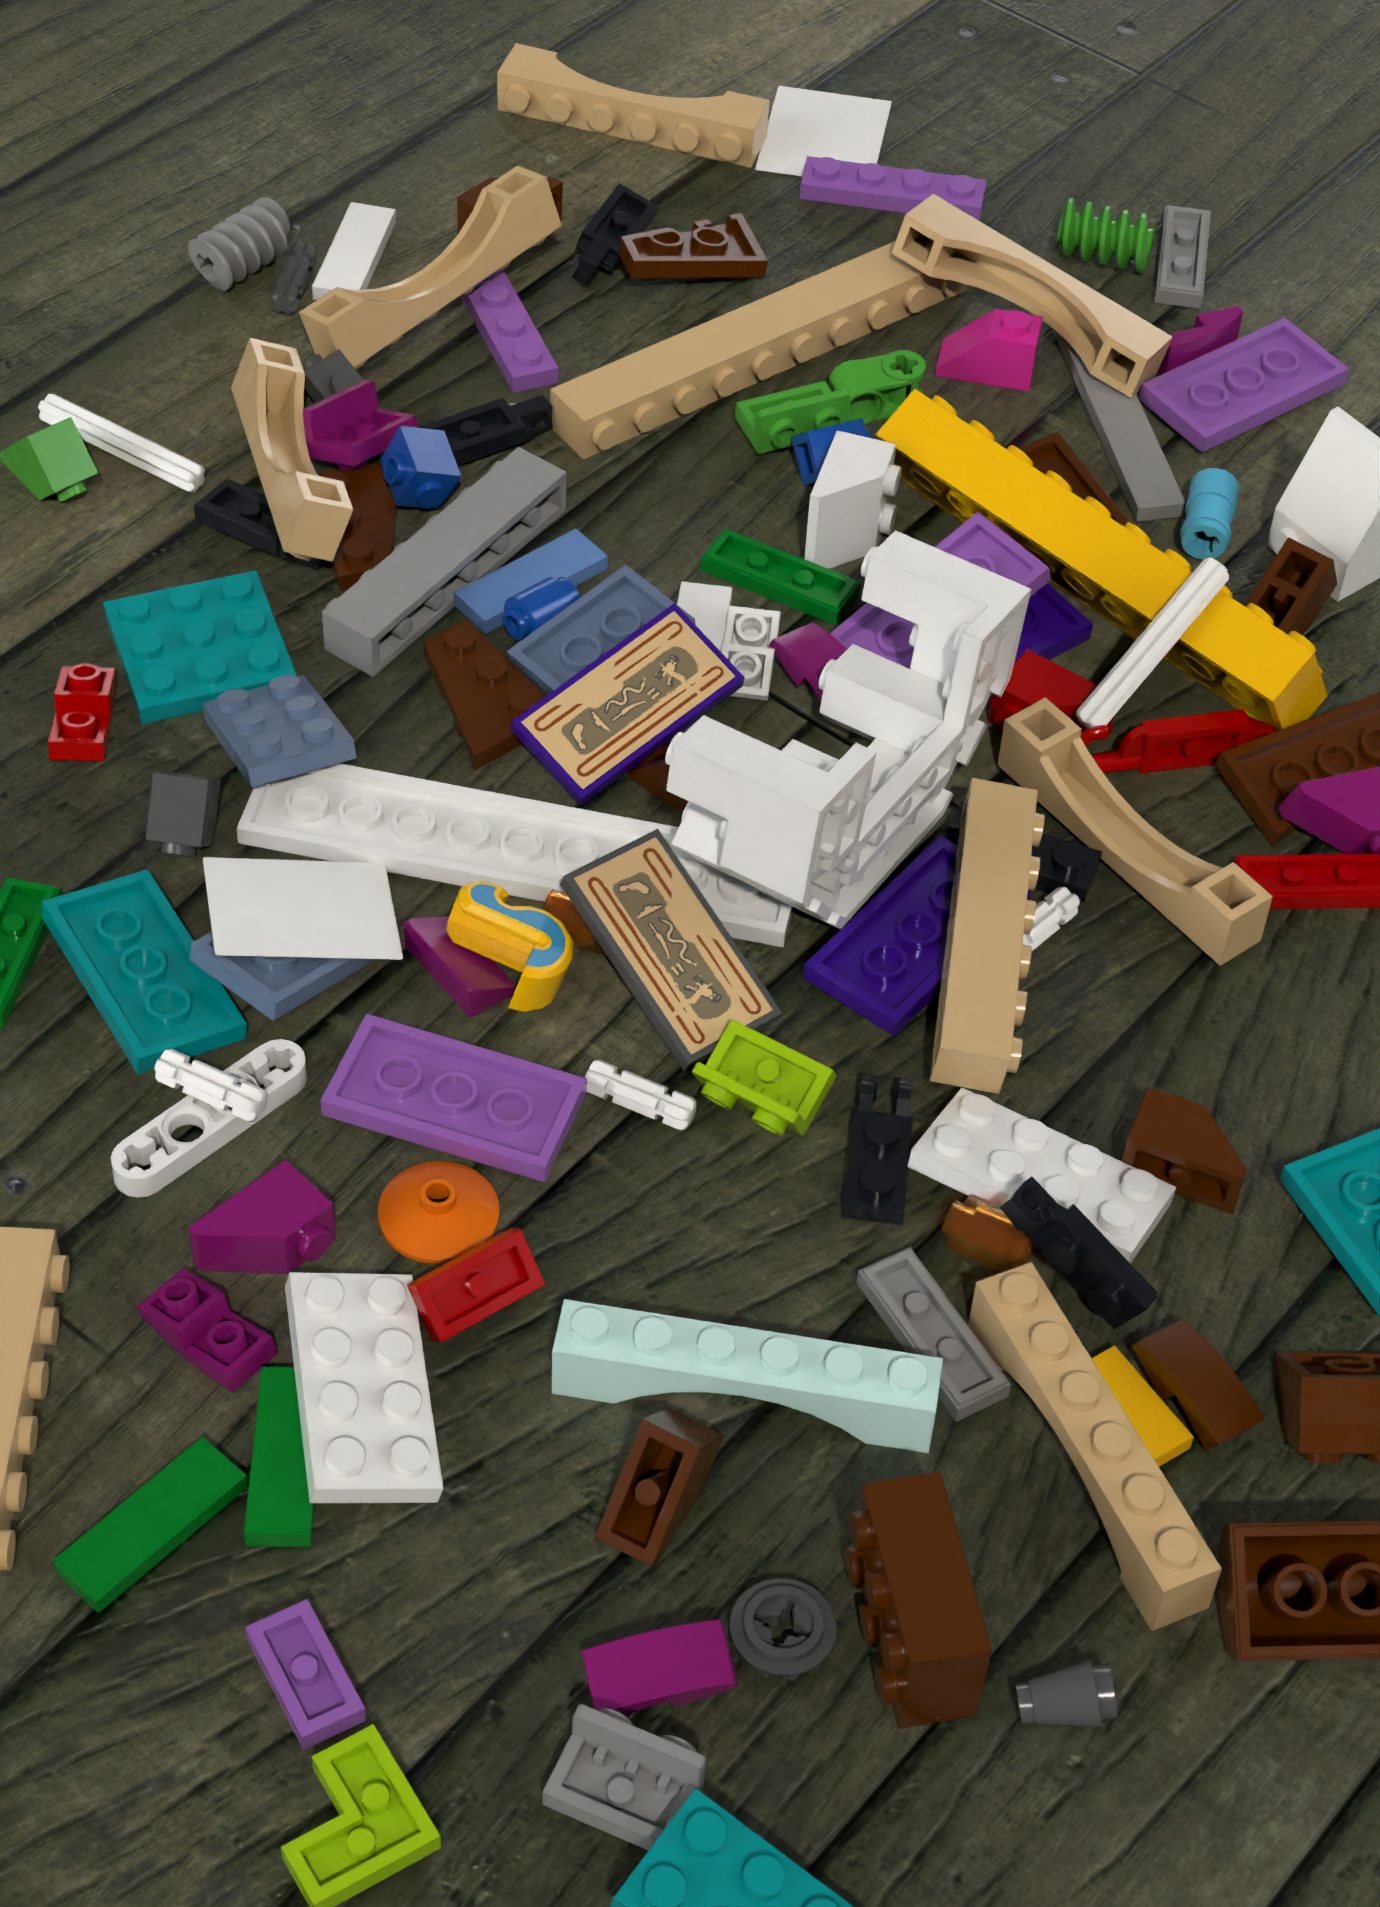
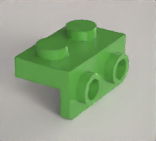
M826 381L817 382L736 402L735 419L756 452L762 454L793 446L792 436L849 422L851 395L846 389L832 392Z

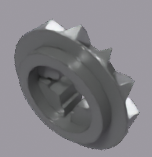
M777 1578L759 1582L747 1589L738 1598L730 1616V1642H733L737 1649L741 1664L749 1663L760 1670L764 1679L772 1674L786 1675L793 1682L801 1673L811 1669L818 1672L824 1659L834 1649L837 1634L834 1611L819 1591L801 1581ZM788 1611L792 1612V1633L798 1637L788 1636L784 1644L780 1643L779 1648L774 1647V1641H772L773 1630L769 1627L777 1628L781 1620H785Z

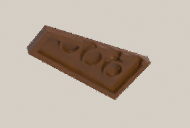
M1380 692L1220 753L1215 765L1272 847L1299 828L1283 818L1278 808L1299 783L1380 767Z

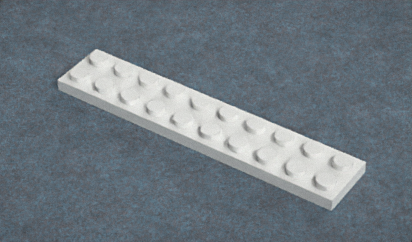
M340 763L254 787L237 826V839L240 844L328 861L371 862L385 866L387 872L464 886L470 882L484 881L503 887L508 892V895L569 907H574V905L560 886L564 875L658 829L732 938L784 947L794 907L759 891L752 885L691 857L671 844L679 827Z

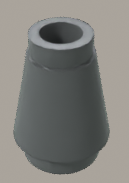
M1091 1659L1030 1679L1028 1682L1015 1684L1021 1725L1035 1723V1725L1102 1728V1720L1118 1718L1109 1663L1092 1665Z

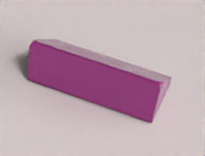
M449 916L413 918L405 921V947L470 1018L514 994L517 987L516 984L493 960L452 942L446 930Z

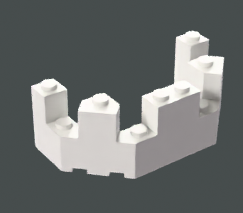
M896 530L879 547L872 546L867 552L861 566V576L865 577L861 600L915 623L909 640V644L914 647L910 669L852 644L837 660L831 659L828 661L819 679V688L823 690L819 713L828 721L872 740L873 742L868 747L855 743L840 760L794 739L782 750H779L703 715L685 733L679 732L674 736L665 757L666 764L670 765L666 791L688 801L682 814L681 824L671 844L691 857L750 884L759 891L840 930L944 815L953 796V793L945 790V787L957 763L968 766L987 727L986 723L979 720L980 715L991 694L1002 697L1011 678L1031 594V588Z

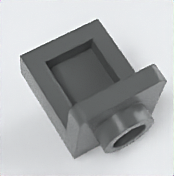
M340 349L324 359L319 354H316L302 364L305 372L304 394L308 393L315 403L363 381V378Z

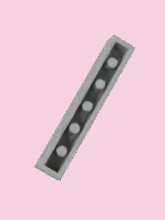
M517 447L502 461L496 462L489 472L475 484L462 490L457 499L439 514L431 516L426 524L407 541L399 543L393 552L373 569L367 570L357 583L340 597L334 598L322 611L324 650L374 677L455 607V591L499 569L566 510L567 472L520 447Z

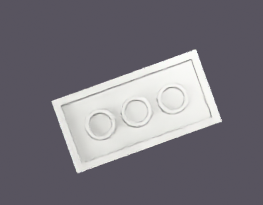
M961 1088L915 1144L911 1150L907 1167L1001 1212L1003 1211L1000 1206L1016 1187L1032 1176L1058 1204L1065 1208L1074 1204L1130 1264L1171 1205L1176 1190L1175 1186L1156 1178L1147 1171L1132 1167L1100 1152L1091 1145L1074 1140L1046 1127L1040 1121L1029 1119L993 1102L986 1096L975 1094L965 1088Z
M289 1272L285 1284V1294L310 1503H438L444 1488L418 1312L407 1287V1284L413 1282L412 1275Z

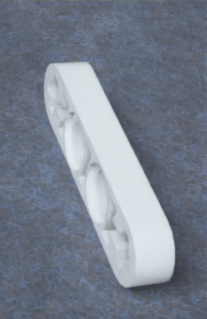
M270 1040L224 1070V1072L239 1078L238 1085H241L244 1081L258 1087L264 1084L267 1103L264 1111L261 1112L256 1121L248 1122L232 1115L231 1109L224 1111L188 1095L122 1140L114 1148L111 1155L114 1183L119 1191L127 1196L137 1198L147 1197L160 1191L298 1094L304 1088L307 1081L306 1059L302 1048L289 1040ZM275 1065L277 1069L270 1072L269 1068ZM290 1066V1070H289V1071H287V1072H284V1071H283V1069H285V1068H287V1067ZM183 1125H195L203 1130V1134L192 1142H179L171 1137L172 1132ZM156 1145H160L161 1148L156 1150ZM136 1163L137 1165L143 1167L150 1163V1168L144 1171L142 1168L136 1166L129 1170V1165Z

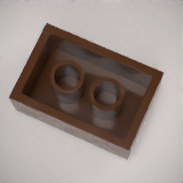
M941 1471L863 1483L858 1511L850 1512L849 1515L853 1545L845 1546L844 1560L850 1585L861 1586L865 1604H860L859 1607L860 1625L864 1641L867 1645L876 1644L881 1664L875 1665V1681L880 1702L883 1706L892 1704L898 1729L977 1716L992 1649Z

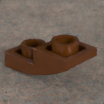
M1184 1319L1132 1345L1159 1397L1165 1401L1176 1396L1205 1451L1265 1420L1252 1397L1227 1362Z

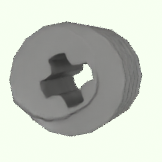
M260 197L252 205H247L239 210L238 213H234L226 218L224 222L221 221L213 226L211 230H206L198 235L197 239L193 238L187 242L190 260L217 290L226 291L232 287L233 282L238 283L245 279L247 273L253 274L260 269V265L265 266L273 261L274 256L280 257L287 252V236L290 233L288 217L284 209L277 202L267 197Z

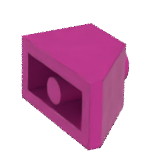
M994 309L943 339L935 376L1029 392L1037 358L1043 316L1027 314L1018 310Z

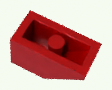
M1027 649L1014 663L1011 678L1002 697L1000 698L992 694L988 722L1003 730L1005 719L1046 697L1082 729L1081 732H1083L1087 728L1078 721L1076 711L1098 685ZM1114 717L1106 725L1109 728L1108 734L1095 740H1105L1111 734Z

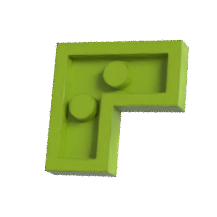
M372 1724L311 1756L313 1770L339 1816L281 1846L282 1859L309 1907H335L441 1849V1836L376 1727Z

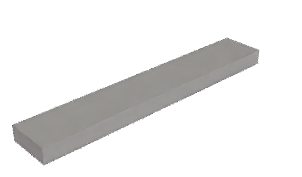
M1053 330L1058 346L1135 521L1183 517L1186 502L1137 394L1129 398L1091 375L1081 357L1071 345Z

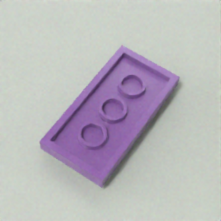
M1283 318L1142 383L1139 400L1203 453L1345 385L1349 368L1289 320Z
M979 512L935 546V548L1031 588L1030 597L1051 580L1050 569L1046 564ZM866 603L830 633L846 649L855 644L910 669L914 647L909 644V640L915 625L911 621Z
M366 1013L320 1100L321 1115L546 1182L587 1093V1078Z

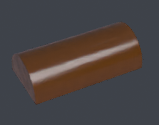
M1380 1521L1237 1523L1225 1525L1220 1536L1217 1561L1222 1568L1217 1582V1601L1224 1644L1228 1655L1233 1661L1380 1658Z

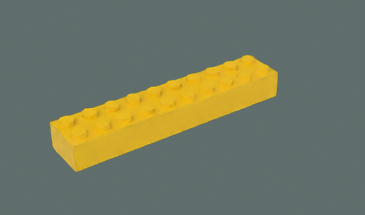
M914 389L876 433L878 440L896 444L894 465L902 467L900 478L902 483L961 523H965L977 512L981 513L1049 567L1051 575L1049 583L1135 641L1193 573L1190 571L1192 569L1190 564L1180 554L1171 549H1167L1163 553L1150 544V538L1139 527L1130 522L1122 526L1110 518L1111 513L1098 500L1091 496H1087L1085 500L1081 499L1071 492V486L1060 475L1051 470H1048L1046 474L1033 467L1031 459L1022 450L1013 445H1009L1007 449L995 442L993 434L976 420H971L969 424L957 417L956 410L940 396L934 395L930 399ZM1224 585L1162 659L1236 710L1245 709L1248 717L1273 725L1275 731L1308 720L1328 696L1322 679L1323 671L1319 667L1315 656L1316 648L1300 633L1291 631L1287 635L1275 627L1270 615L1259 606L1249 603L1245 607L1231 598L1233 596L1231 591Z

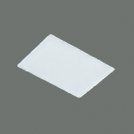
M778 86L768 121L767 138L760 149L755 170L802 177L807 156L818 158L830 157L841 161L877 164L892 102Z
M203 858L215 955L403 959L385 866L371 862Z

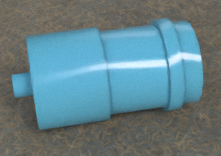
M1207 468L1197 472L1191 479L1185 506L1186 519L1183 521L1180 537L1183 549L1194 558L1204 560L1211 557L1215 559L1221 556L1229 545L1232 534L1230 525L1235 516L1240 488L1237 479L1226 470Z

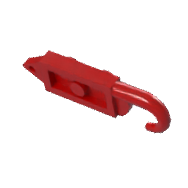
M1245 709L1141 721L1139 727L1132 729L1126 734L1119 745L1118 751L1093 753L1091 756L1104 774L1138 770L1139 774L1209 766L1216 764L1221 752L1276 731L1273 725L1248 717ZM1106 725L1094 726L1081 732L1080 737L1087 747L1096 738L1107 735L1109 728Z

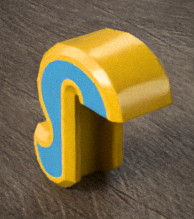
M479 881L470 882L462 886L446 925L447 933L452 942L522 973L508 1009L528 1012L542 1009L550 1004L557 995L572 961L574 941L566 926L547 911L532 906H510L505 904L508 892L496 884Z

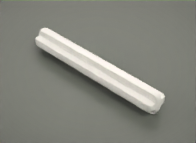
M48 394L44 400L39 402V418L42 421L53 425L71 417L83 441L189 493H194L199 486H203L205 483L204 467L176 452L56 394Z
M1211 557L1204 559L1077 709L1076 716L1078 721L1085 728L1089 729L1094 726L1107 725L1229 580L1228 570L1223 564Z

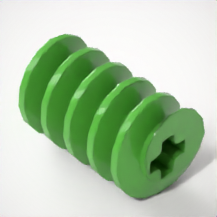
M1069 197L1060 219L1055 249L1062 243L1063 256L1070 259L1077 248L1080 247L1081 260L1087 263L1095 252L1098 251L1099 263L1102 266H1107L1115 254L1117 266L1120 270H1125L1132 258H1134L1136 272L1143 274L1149 263L1157 222L1153 228H1148L1147 214L1142 212L1135 224H1130L1128 209H1123L1116 221L1112 220L1110 205H1105L1099 216L1096 217L1093 216L1091 201H1087L1081 212L1077 213L1075 212L1074 198Z

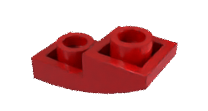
M88 663L61 668L54 693L56 714L48 739L49 760H105L113 715L116 668H103Z

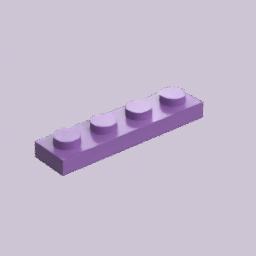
M807 156L800 184L799 199L908 213L929 196L935 194L980 221L986 180L975 179L965 175L953 176L926 172L920 169L908 170L881 166L875 163L863 164L836 160L830 157L818 158Z
M504 270L492 273L476 284L470 293L460 296L512 393L558 383L559 368Z

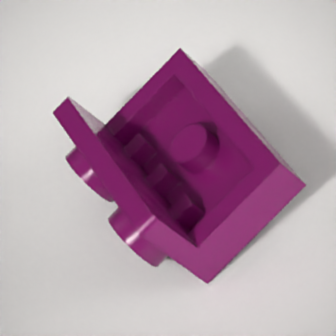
M363 380L303 410L309 457L338 463V467L345 470L362 468L368 464L370 458L384 453L400 426L418 427L417 417L414 414L378 408L375 382Z

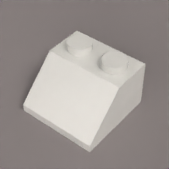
M836 431L810 494L805 560L830 569L865 557L872 546H878L882 533L891 534L895 523L897 505L889 504L890 496L895 497L902 471L901 466L894 465L895 443Z

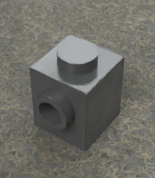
M173 772L153 773L145 840L162 842L161 852L185 856H195L196 847L213 845L221 779Z

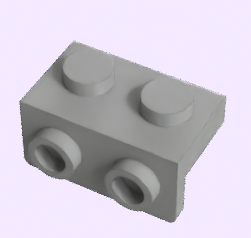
M579 1704L572 1717V1735L542 1792V1805L649 1851L696 1788L702 1792L706 1758L697 1753L691 1744L679 1737L672 1735L659 1737L633 1726L627 1717L615 1710L608 1708L595 1710Z

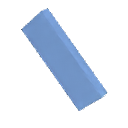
M574 529L455 591L454 606L482 632L487 634L504 625V604L509 597L547 577L555 579L566 577L577 586L607 570L608 556L579 530Z

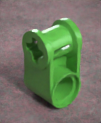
M897 350L886 355L843 362L831 372L828 382L832 392L846 389L851 395L849 421L863 418L865 425L872 421L890 418L904 402L906 396H909L914 389L923 394L920 389V380L925 375L926 363L921 355L913 351ZM897 365H900V370H896Z

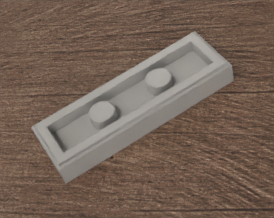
M1165 205L1154 303L1201 309L1211 211Z
M911 1247L858 1271L857 1285L905 1352L943 1358L938 1398L955 1422L1009 1397L1010 1382Z

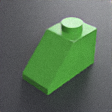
M71 417L33 433L0 452L2 462L39 501L56 494L59 502H62L87 490L83 481L98 473Z

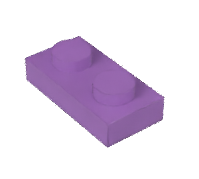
M308 1599L245 1627L247 1641L303 1750L366 1721L365 1707Z

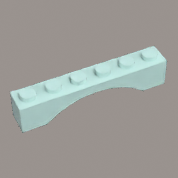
M564 1299L552 1350V1394L613 1404L636 1397L671 1392H709L745 1396L781 1404L811 1414L845 1430L865 1444L929 1454L943 1358Z

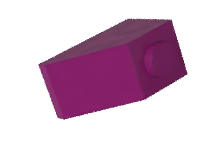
M1380 767L1301 782L1278 807L1283 818L1346 854H1359L1369 851L1372 854H1380Z
M287 1160L281 1162L188 1227L193 1264L201 1271L289 1274V1272H292L306 1261H314L321 1257L328 1250L331 1243L336 1240L333 1203Z

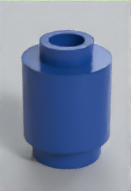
M547 577L505 601L503 613L504 626L512 638L521 641L581 596L575 585L568 578L558 577L555 579Z

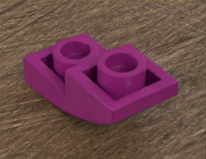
M1238 305L1197 314L1194 329L1169 334L1173 338L1156 376H1160L1237 340L1243 316L1242 308Z
M813 622L779 636L769 644L772 649H775V655L795 685L799 687L809 682L820 700H822L823 690L819 688V679L825 665L831 659L837 660L847 650L836 638Z
M184 1268L137 1306L140 1316L168 1344L201 1372L231 1393L236 1391L259 1371L262 1366L278 1354L271 1335L230 1311L223 1292Z
M720 1619L654 1630L581 1650L595 1710L608 1708L626 1715L666 1701L678 1707L739 1687L724 1623Z

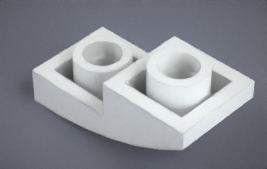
M729 605L721 653L745 677L743 686L730 695L731 697L768 701L775 661V649H772L769 644L778 637L781 611Z

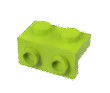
M733 1019L729 1022L706 1065L697 1062L692 1070V1074L703 1086L700 1092L703 1097L727 1110H732L736 1103L754 1112L751 1120L778 1136H783L785 1130L788 1129L803 1137L837 1077L833 1069Z

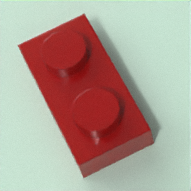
M510 1228L407 1284V1287L431 1340L442 1343L544 1286L545 1282L522 1230Z

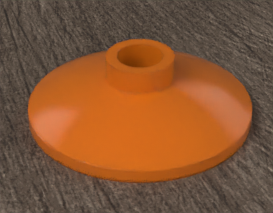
M425 1162L405 1169L387 1184L378 1203V1224L387 1243L401 1255L421 1263L446 1264L493 1237L499 1223V1200L490 1182L474 1169L455 1162ZM437 1199L445 1200L440 1203L432 1202V1200Z

